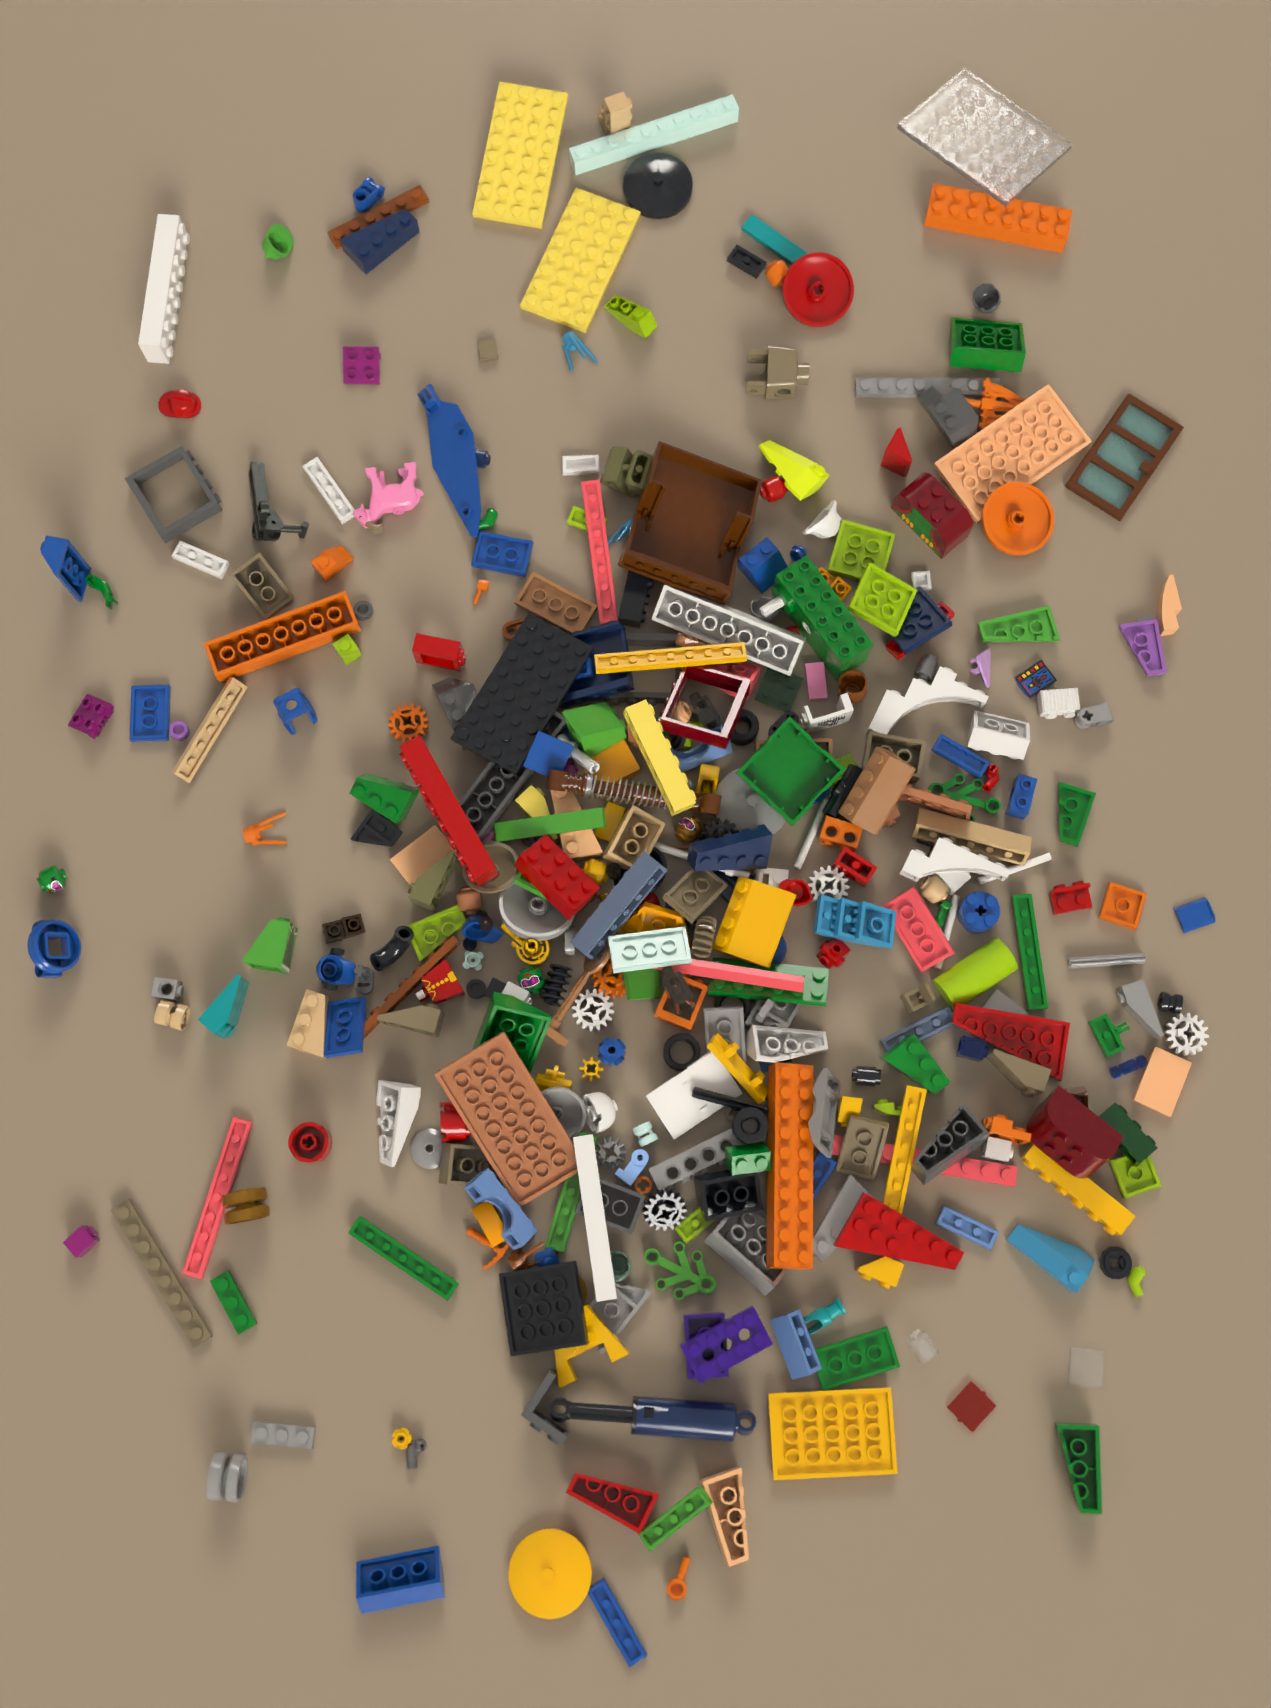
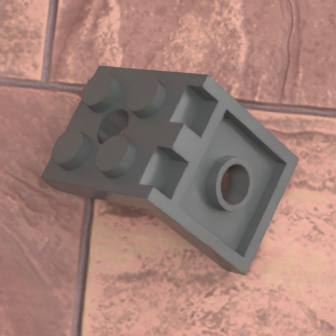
M550 1369L521 1416L531 1422L530 1426L536 1431L540 1432L543 1430L546 1432L549 1440L555 1444H558V1442L563 1444L569 1432L535 1409L557 1375V1372Z

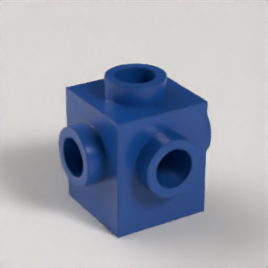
M607 1037L599 1043L600 1048H598V1052L600 1054L597 1056L604 1065L608 1063L610 1067L613 1064L617 1066L625 1060L623 1056L626 1055L624 1051L626 1046L620 1039L616 1040L614 1037L609 1039ZM610 1047L615 1048L616 1051L614 1054H610L608 1052V1049Z

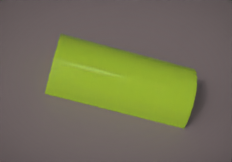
M995 937L931 980V982L953 1011L954 1003L966 1005L1016 971L1018 965L1008 947Z

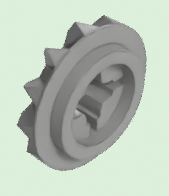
M607 1136L600 1139L595 1146L597 1162L605 1168H615L625 1159L626 1149L619 1138ZM613 1145H615L613 1152L616 1153L615 1155H617L618 1157L609 1156V1158L605 1160L606 1152L604 1151L603 1147L610 1149Z

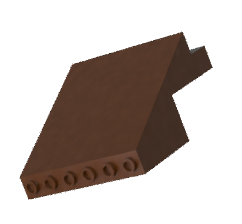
M659 441L620 555L619 567L725 605L732 592L740 548L754 522L762 480Z

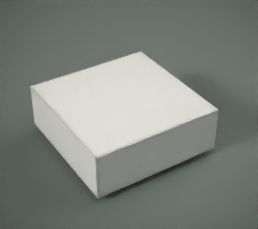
M930 571L911 572L913 588L921 586L924 591L932 589Z

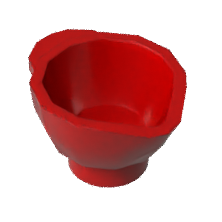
M785 879L779 884V889L796 894L792 906L799 907L812 901L811 890L803 880Z

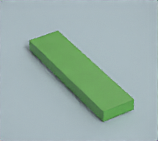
M699 1485L645 1527L638 1535L650 1552L711 1505L713 1501L702 1485Z

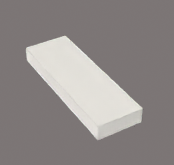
M179 541L171 555L173 559L219 579H223L230 566L229 561L183 541Z

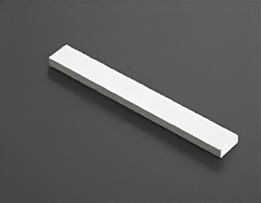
M593 1134L573 1137L596 1301L617 1299Z

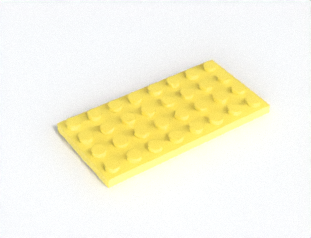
M499 82L473 209V217L542 229L569 97L568 93Z
M575 188L524 295L520 308L586 333L641 216V211Z

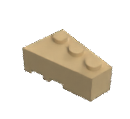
M624 91L603 99L602 109L600 110L601 115L598 118L606 135L632 128L630 122L632 120L630 111L632 102L629 97H626Z
M306 989L287 1046L328 1060L324 1056L329 998L326 995Z

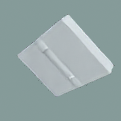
M711 1051L689 1065L686 1070L646 1095L674 1140L724 1107L723 1105L692 1097L694 1087L734 1098L743 1094L730 1072Z

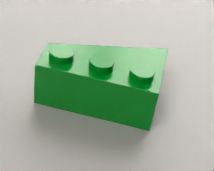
M366 773L356 778L349 794L397 824L406 819L420 790L417 786H409L402 782H394L387 778Z
M908 1034L879 1057L911 1081L927 1089L929 1093L936 1094L950 1083L949 1079L915 1034Z

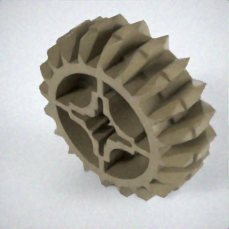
M700 915L697 918L691 949L692 959L710 960L717 923L716 918L708 915Z

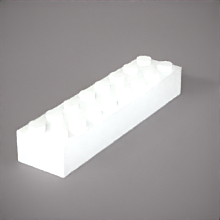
M158 214L138 342L145 358L150 363L169 364L170 357H173L172 343L176 338L174 329L175 324L178 323L177 308H180L179 295L183 290L182 276L185 275L184 260H187L186 247L190 242L189 233L186 232L185 224L182 223L179 215Z
M664 584L651 619L712 645L745 642L747 659L788 676L792 674L806 640V637L668 584Z

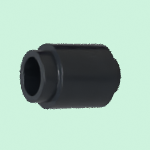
M856 1066V1069H852V1081H855V1085L875 1087V1085H880L881 1069L870 1066Z

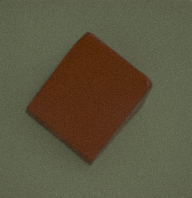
M1085 1087L1065 1088L1068 1093L1088 1108V1092Z

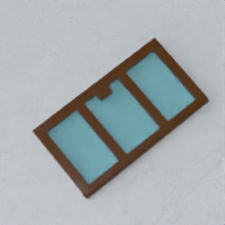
M1127 394L1065 484V487L1113 518L1121 521L1184 427L1133 395Z

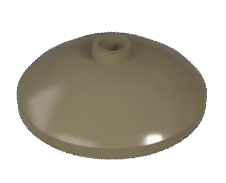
M497 841L483 842V846L497 869L498 876L478 886L476 882L472 883L465 871V868H467L465 865L461 867L463 878L472 889L481 893L503 891L513 884L519 872L514 867L518 856L511 847Z

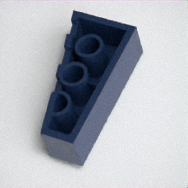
M405 208L341 238L340 242L343 251L365 274H368L420 231L417 219Z

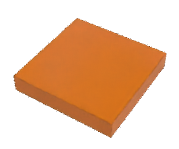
M1108 882L1098 919L1137 930L1147 893Z

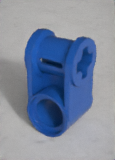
M367 177L353 192L355 209L360 213L367 212L383 196L385 192L384 186L376 184L373 178Z

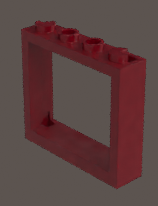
M703 666L683 667V669L678 671L677 683L674 682L672 685L671 696L666 698L665 710L660 712L658 721L661 723L663 731L726 749L749 695L751 680ZM689 679L737 693L721 733L672 719Z

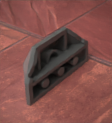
M932 386L917 397L953 450L976 434L979 417L958 388Z
M448 677L433 684L432 687L453 731H455L478 693L473 683Z

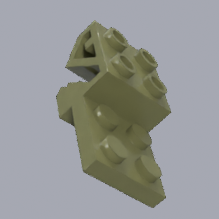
M612 447L600 483L631 497L637 493L641 494L653 456L641 450H636L632 454L628 448Z

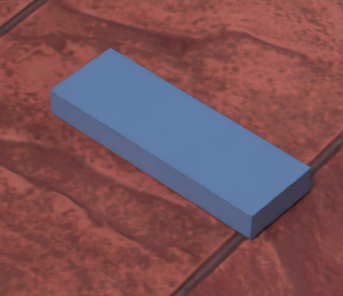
M942 1205L935 1222L936 1225L989 1250H992L999 1231Z

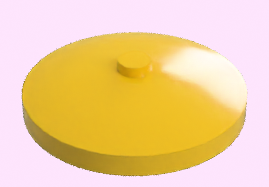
M546 1528L533 1532L520 1542L512 1554L508 1570L510 1589L518 1604L536 1617L556 1619L566 1616L579 1607L589 1592L592 1582L590 1556L581 1541L567 1531Z

